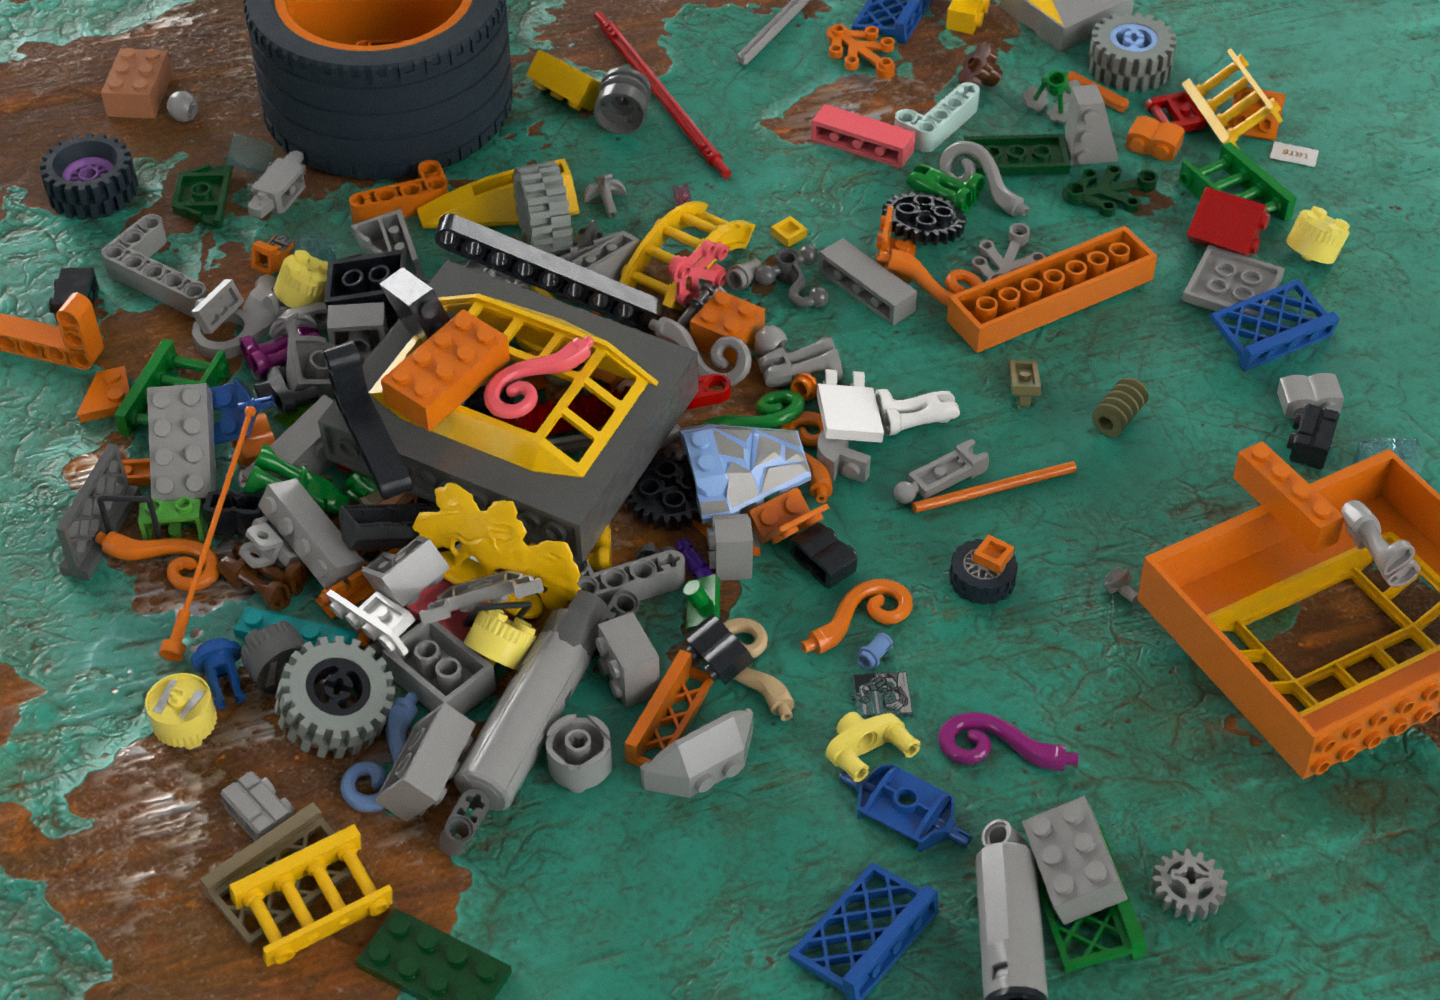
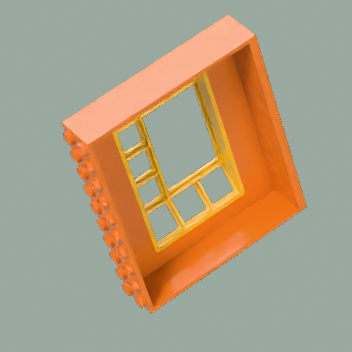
M1390 449L1312 482L1310 485L1340 513H1342V507L1348 501L1357 500L1362 502L1379 520L1382 529L1381 537L1388 544L1391 545L1397 541L1406 540L1415 548L1413 559L1420 565V572L1406 585L1390 586L1387 590L1381 592L1361 572L1373 561V558L1366 547L1360 550L1357 548L1346 530L1344 521L1338 543L1312 554L1262 505L1144 557L1137 596L1138 601L1303 780L1314 774L1321 775L1330 766L1340 761L1347 762L1356 753L1366 748L1373 749L1382 740L1392 735L1399 736L1408 727L1417 723H1425L1433 715L1440 712V644L1436 645L1422 631L1440 616V601L1415 622H1412L1391 601L1418 577H1423L1440 593V494ZM1351 579L1401 628L1295 679L1246 626L1339 582ZM1223 632L1236 633L1251 650H1239ZM1411 638L1425 651L1397 664L1384 650ZM1368 657H1373L1385 669V671L1361 683H1358L1345 670V668ZM1251 662L1264 663L1280 681L1269 682ZM1329 676H1334L1346 688V690L1319 703L1305 689ZM1281 694H1293L1307 709L1298 713Z

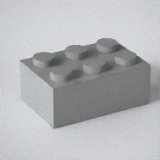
M421 621L400 637L409 651L405 656L395 650L389 652L384 649L382 651L383 659L387 663L386 672L391 671L393 680L407 692L415 693L419 697L418 701L431 712L445 702L462 715H465L496 690L493 666L438 621L423 625Z
M445 702L417 722L375 801L406 822L417 815L422 816L431 805L437 806L447 793V789L444 787L447 780H450L460 767L458 762L460 755L469 748L473 741V737L470 735L476 724Z
M1085 796L1022 821L1052 905L1064 925L1128 900L1095 814Z

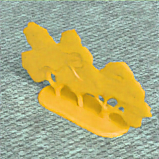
M447 483L444 487H438L434 490L436 504L440 511L419 512L412 528L414 531L418 532L419 536L429 538L436 548L445 547L451 550L439 553L450 566L443 573L444 579L455 585L496 574L495 570L499 568L520 572L523 576L531 575L541 578L543 587L547 588L545 593H538L541 599L536 594L516 599L515 593L508 594V600L499 602H532V607L522 617L524 619L539 617L543 611L542 602L551 610L563 608L568 600H573L577 591L581 590L577 585L581 574L577 564L573 561V554L568 543L546 540L537 545L528 546L523 540L527 531L522 521L516 518L517 509L514 501H493L487 510L480 511L471 493L456 483ZM458 541L461 543L459 551L455 548V543ZM470 556L475 557L478 562L472 560V559L469 558V557H470ZM522 608L502 610L515 616Z

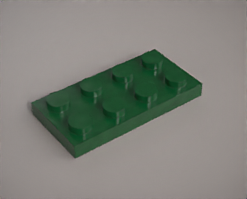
M1063 134L964 136L963 141L975 142L983 146L990 153L1002 176L1070 173L1071 165ZM965 154V158L972 160L975 164L976 173L985 176L980 162L973 156Z
M394 908L355 961L358 969L418 1000H494L512 974L510 965Z

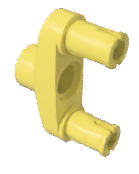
M850 712L839 721L836 728L839 735L829 743L825 755L836 767L844 770L854 782H861L867 777L869 766L858 756L887 742H891L906 758H910L919 751L920 741L907 731L905 724L895 714L887 713L864 720L857 712Z

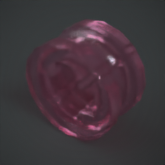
M686 183L682 184V187L673 186V198L676 207L691 201L690 190Z

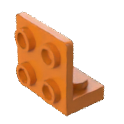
M1250 87L1243 88L1234 95L1232 106L1255 90ZM1262 90L1269 100L1274 97L1281 109H1283L1286 94ZM1259 99L1228 121L1226 130L1230 127L1233 129L1263 108L1265 104L1262 99ZM1270 114L1241 136L1275 141L1279 123Z
M888 206L886 216L881 215L879 231H883V233L878 232L876 248H878V251L886 252L894 248L915 257L917 244H913V240L903 241V239L891 238L893 207ZM877 253L875 261L885 268V262L877 260ZM887 269L905 283H911L910 277Z
M797 486L749 510L745 514H748V518L751 517V526L761 545L770 540L774 545L822 520L824 517L821 513L828 510L829 506L826 503L810 511Z

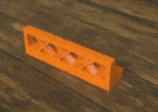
M681 649L625 741L626 762L640 767L647 761H652L643 757L646 751L658 747L662 751L665 749L664 745L668 747L674 741L683 737L714 683L706 672L692 667V653ZM689 677L704 682L700 688L690 691L687 690L685 685ZM687 701L689 705L688 710L674 714L672 710L673 704ZM673 724L676 730L675 733L661 738L658 733L659 728Z

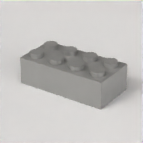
M206 383L148 387L151 498L169 501L177 500L180 497H189L191 499H201L202 506H204L208 492L217 490L212 391Z

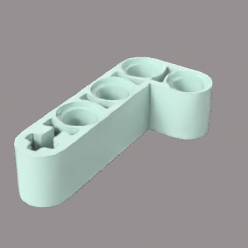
M971 82L962 83L925 115L910 109H901L895 114V126L915 132L914 149L921 152L933 151L977 112L980 88Z

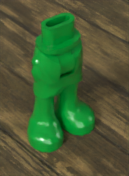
M266 444L262 445L242 493L259 492L260 490H265L268 484L283 481L266 472L272 471L288 479L296 478L326 515H329L331 512L339 516L340 505H348L351 498L339 492L340 487L335 486L329 480L310 472L303 466L298 469L281 459Z

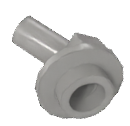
M1117 567L1104 576L1106 582L1102 586L1110 594L1118 591L1132 604L1137 605L1139 603L1137 599L1138 592L1127 584L1133 579L1127 568L1121 571Z

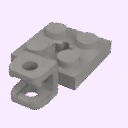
M266 516L254 519L252 526L247 529L245 534L252 542L243 544L238 552L252 568H261L275 564L277 557L286 567L292 561L303 562ZM250 553L257 554L259 558L251 556Z

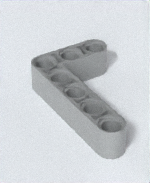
M148 214L141 217L102 249L101 253L108 276L186 315L194 317L191 311L195 308L196 300L208 296L206 286L202 282L150 258L167 242L162 218L159 215Z

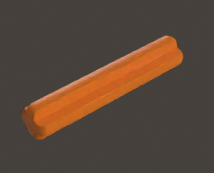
M1074 71L1068 74L1067 79L1069 82L1071 80H1078L1081 86L1097 84ZM1097 84L1105 105L1120 113L1127 110L1128 99Z

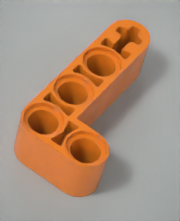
M435 160L422 161L418 165L419 179L357 192L351 195L349 205L353 224L401 209L404 218L418 215L417 209L448 193L447 178L440 163Z

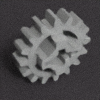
M1189 849L1185 850L1184 856H1180L1174 850L1171 853L1170 859L1162 856L1159 865L1154 867L1150 885L1155 890L1153 898L1154 900H1164L1162 906L1164 911L1170 908L1174 909L1175 918H1178L1181 913H1185L1188 921H1192L1194 914H1198L1204 920L1207 917L1208 911L1213 914L1217 913L1219 904L1222 905L1224 902L1227 881L1222 880L1224 871L1223 869L1214 870L1215 860L1204 861L1202 852H1199L1194 857L1191 856Z

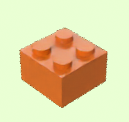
M718 290L691 319L690 335L696 347L707 353H710L713 344L719 338L725 336H734L741 339L750 350L754 346L756 333L765 326V308ZM732 348L725 349L723 357L728 362L736 365V351Z

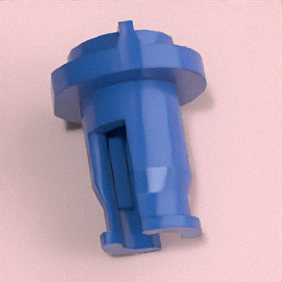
M216 638L204 642L191 656L193 669L196 672L205 673L210 691L215 697L214 705L218 709H225L226 706L217 678L228 675L237 704H241L246 699V695L240 687L241 679L236 666V662L242 655V650L239 643L229 641L226 638Z

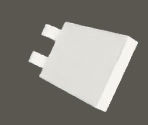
M825 369V381L822 384H818L816 392L825 438L882 443L884 430L873 388L865 387L864 372L852 371L853 384L850 383V386L837 385V370Z

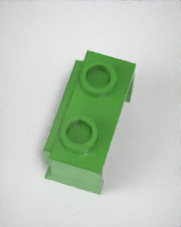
M180 497L177 500L169 501L152 499L159 526H169L168 533L170 538H181L183 525L196 524L199 541H205L207 521L201 499H191L189 497ZM147 502L140 503L138 518L143 540L152 539L153 531Z

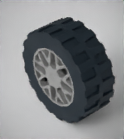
M975 539L974 541L964 542L962 546L960 545L956 548V552H953L950 565L949 581L950 585H953L955 593H958L961 598L967 599L971 603L976 602L981 603V605H987V603L995 604L1000 600L1006 599L1007 595L1011 594L1015 587L1018 570L1016 556L1013 555L998 574L972 561L973 553L983 540Z

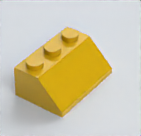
M538 50L526 74L527 77L534 80L532 85L543 91L549 88L551 96L561 101L564 98L568 99L567 105L578 111L582 107L592 111L598 96L600 81L542 50Z

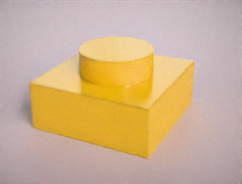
M792 216L771 226V235L786 247H790L806 238L808 229Z

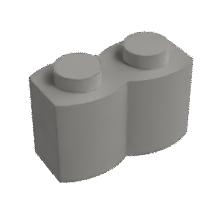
M1318 373L1309 377L1290 375L1280 378L1277 394L1285 417L1296 418L1297 413L1303 414L1305 406L1308 404L1319 406L1322 410L1327 408L1341 413L1344 397L1335 374Z

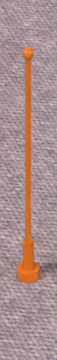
M253 406L245 408L246 417L184 607L178 612L170 639L162 640L158 652L161 657L170 661H182L187 649L182 640L191 616L189 609L251 418L256 415V408Z

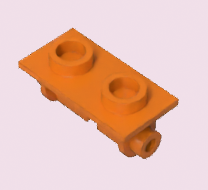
M364 566L347 577V584L341 580L328 589L321 590L322 594L315 599L316 604L331 620L337 616L329 607L332 602L326 593L330 589L355 606L370 598L376 592L361 572L365 568Z

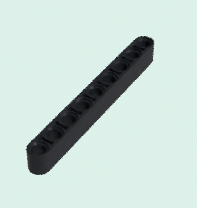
M445 214L439 219L435 241L439 247L647 332H655L649 329V323L652 319L659 320L661 317H664L663 302L657 297L456 214Z

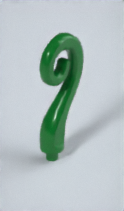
M774 391L765 394L757 400L756 410L761 416L723 415L705 420L697 425L716 424L773 428L789 423L799 417L805 409V400L801 394L794 391ZM781 403L789 404V406L783 409V405Z

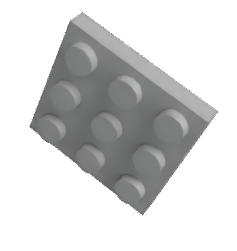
M1208 245L1183 293L1182 301L1213 311H1219L1277 288L1283 278L1285 268ZM1272 300L1265 301V305L1269 306ZM1247 308L1243 310V314L1258 318L1259 311Z

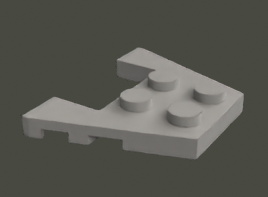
M506 570L449 586L437 597V601L427 605L428 610H421L419 614L422 624L426 625L450 618L451 611L460 608V612H467L473 610L478 603L490 600L492 604L508 600V594L515 593L516 599L543 592L544 588L541 578L533 579L531 575L523 576L520 572Z

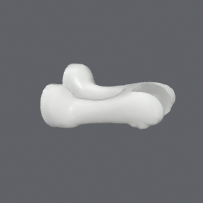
M878 389L875 392L886 436L896 435L904 429L935 422L948 423L951 419H955L960 415L959 406L950 391L931 392L906 400L893 399L888 389Z

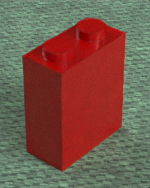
M1205 187L1186 236L1189 242L1203 247L1210 245L1251 257L1259 249L1261 240L1258 237L1261 230H1266L1270 221V215L1264 204Z

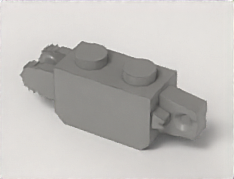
M293 150L284 159L277 158L266 169V172L260 179L253 184V198L247 206L249 215L263 218L269 212L276 214L284 213L305 189L303 175L306 172V167L301 162L304 159L302 152Z

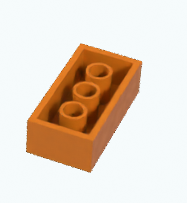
M463 309L380 379L385 404L430 432L510 361L508 336Z

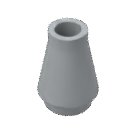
M754 258L750 261L731 266L726 274L728 285L734 290L746 289L755 279L756 270L762 266L761 261Z

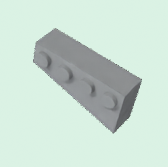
M324 394L270 446L275 454L298 469L303 466L317 475L335 464V462L326 459L318 425L319 418L332 404L333 400ZM255 461L241 473L246 482ZM266 471L283 481L290 480L275 472ZM260 490L257 493L264 494L265 490Z

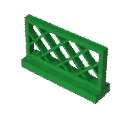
M1099 824L1100 830L1128 897V900L1108 907L1109 913L1104 921L1088 915L1076 920L1070 931L1057 925L1058 914L1055 910L1054 912L1051 910L1050 906L1053 907L1050 897L1045 893L1047 889L1045 883L1043 882L1042 884V875L1037 867L1040 902L1065 972L1131 955L1132 960L1146 956L1143 932L1101 824ZM1083 921L1099 928L1092 941L1076 934ZM1106 931L1119 937L1121 946L1108 949L1098 943ZM1061 935L1066 937L1064 942L1062 941ZM1072 940L1088 947L1084 956L1073 959L1068 958L1066 950Z

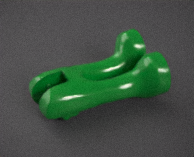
M926 164L917 165L914 168V172H911L906 180V184L917 193L921 191L928 195L933 193L936 198L944 196V201L952 200V205H955L958 210H964V214L971 210L972 203H977L985 183L984 175L979 173H973L967 181H962Z

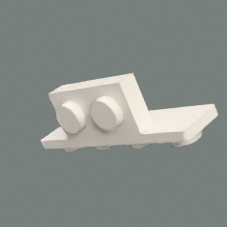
M331 589L326 593L332 602L329 607L338 618L343 619L345 617L356 630L362 628L363 632L371 640L375 641L378 639L389 652L395 650L403 656L409 652L398 636L402 635L416 621L411 612L378 591L359 608Z

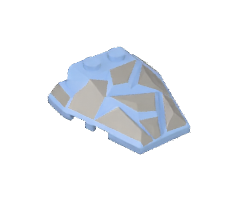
M702 424L678 429L684 455H688L694 477L696 501L702 524L711 523L712 515L740 514V509L752 503L757 507L764 503L765 497L775 492L781 495L811 480V472L797 430Z

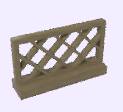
M314 802L200 878L204 896L210 903L213 902L249 948L265 937L262 928H259L250 935L243 926L245 915H254L250 907L246 906L237 910L235 906L226 905L221 897L230 892V884L271 865L274 861H279L281 856L287 852H297L308 847L309 837L317 831L321 830L326 837L335 833L322 818L321 810ZM348 867L342 871H331L326 868L335 887L352 876ZM301 879L295 883V887L306 907L324 896L320 887L313 891L299 890ZM275 891L269 894L266 907L271 916L274 917L273 920L276 926L280 927L294 917L295 914L291 907L285 911L271 910L273 896H284L282 892ZM234 914H240L239 920Z

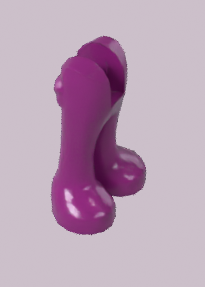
M304 326L298 328L299 336L323 337L317 328ZM287 333L264 344H257L250 335L239 338L240 348L249 368L253 370L257 379L267 376V368L278 365L282 366L287 363Z

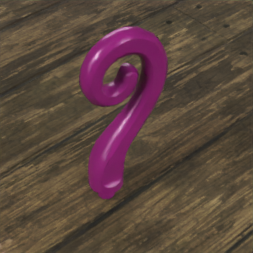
M967 712L955 715L942 725L938 733L939 747L948 759L959 764H977L988 756L991 750V742L984 732L979 731L984 730L1001 738L1020 756L1037 767L1047 770L1064 771L1065 765L1078 766V753L1066 752V745L1038 742L1009 722L987 713ZM969 730L967 732V740L976 744L977 747L972 750L962 749L956 745L955 736L962 731Z

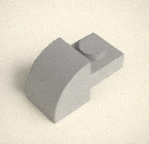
M822 430L818 437L817 460L828 469L831 480L834 482L837 475L840 474L849 479L865 483L870 473L871 456L849 449V440L826 439L824 430Z

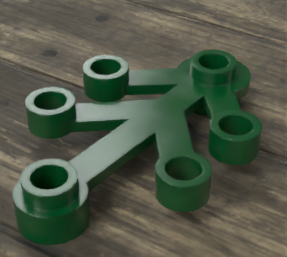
M1109 165L1106 167V172L1095 187L1087 188L1088 185L1096 183L1098 173L1094 169H1085L1078 182H1070L1062 191V198L1071 205L1085 203L1099 208L1100 214L1104 217L1115 215L1116 204L1113 201L1123 204L1126 212L1136 213L1140 207V199L1118 192L1139 189L1141 192L1150 193L1157 186L1158 175L1152 170H1142L1138 173L1136 180L1112 183V181L1120 179L1121 168L1117 165ZM1094 196H1101L1109 200L1104 201Z

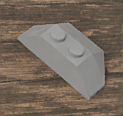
M751 709L732 711L674 741L659 752L651 762L647 761L640 766L641 786L643 789L690 798L699 792L708 791L714 784L727 777L731 778L744 769L753 734V712Z

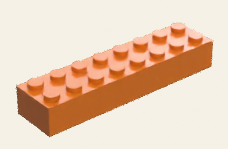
M1122 226L949 296L946 321L976 353H979L1153 280L1157 255L1126 226Z

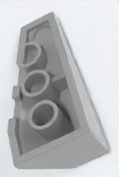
M289 336L286 366L288 390L291 389L293 392L317 385L320 398L324 394L330 399L334 398L323 350L337 345L326 342V338L320 336ZM358 351L362 365L373 351H368L367 353Z

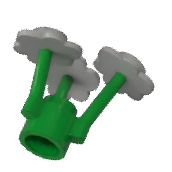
M1054 70L1047 75V78L1041 79V85L1038 89L1035 86H1031L1029 90H1025L1022 93V99L1026 101L1025 106L1027 108H1033L1034 111L1041 112L1044 106L1049 104V99L1046 98L1047 91L1051 95L1057 96L1058 103L1048 108L1046 114L1050 117L1051 122L1064 124L1067 122L1071 87L1081 86L1078 80H1071L1069 82L1067 72Z

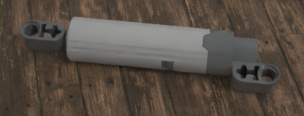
M578 590L568 609H555L550 613L532 647L518 667V671L511 679L454 776V783L462 795L447 819L438 839L439 848L444 854L451 857L463 854L481 825L487 811H503L511 805L546 743L547 732L550 726L560 718L565 709V704L573 695L598 650L595 639L599 638L598 624L633 612L635 615L640 604L639 599L634 593L627 590L618 591L607 606L597 595L588 591ZM469 808L474 810L470 819L464 816ZM450 832L458 833L463 839L454 838Z

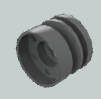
M618 67L608 71L600 82L594 107L595 118L599 125L614 134L626 135L639 130L645 122L647 106L651 96V85L647 78L632 68Z

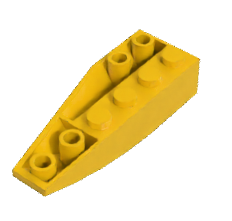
M565 158L554 160L557 166H559L560 174L563 177V185L566 188V197L569 202V213L571 216L580 214L572 175ZM514 169L471 182L419 207L417 214L422 228L436 229L441 216L449 213L456 214L482 226L519 225L513 186Z

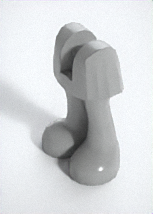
M830 336L821 338L817 342L793 352L786 353L784 348L781 347L767 353L758 360V366L763 373L767 387L788 386L801 373L825 372V369L837 370V381L843 380L839 353L835 349L834 341Z
M1350 500L1344 504L1341 514L1345 516L1344 522L1348 534L1359 550L1365 547L1369 550L1386 583L1389 586L1398 587L1411 582L1420 572V565L1413 559L1415 548L1406 540H1400L1391 545L1388 544L1381 537L1382 529L1379 520L1362 502Z

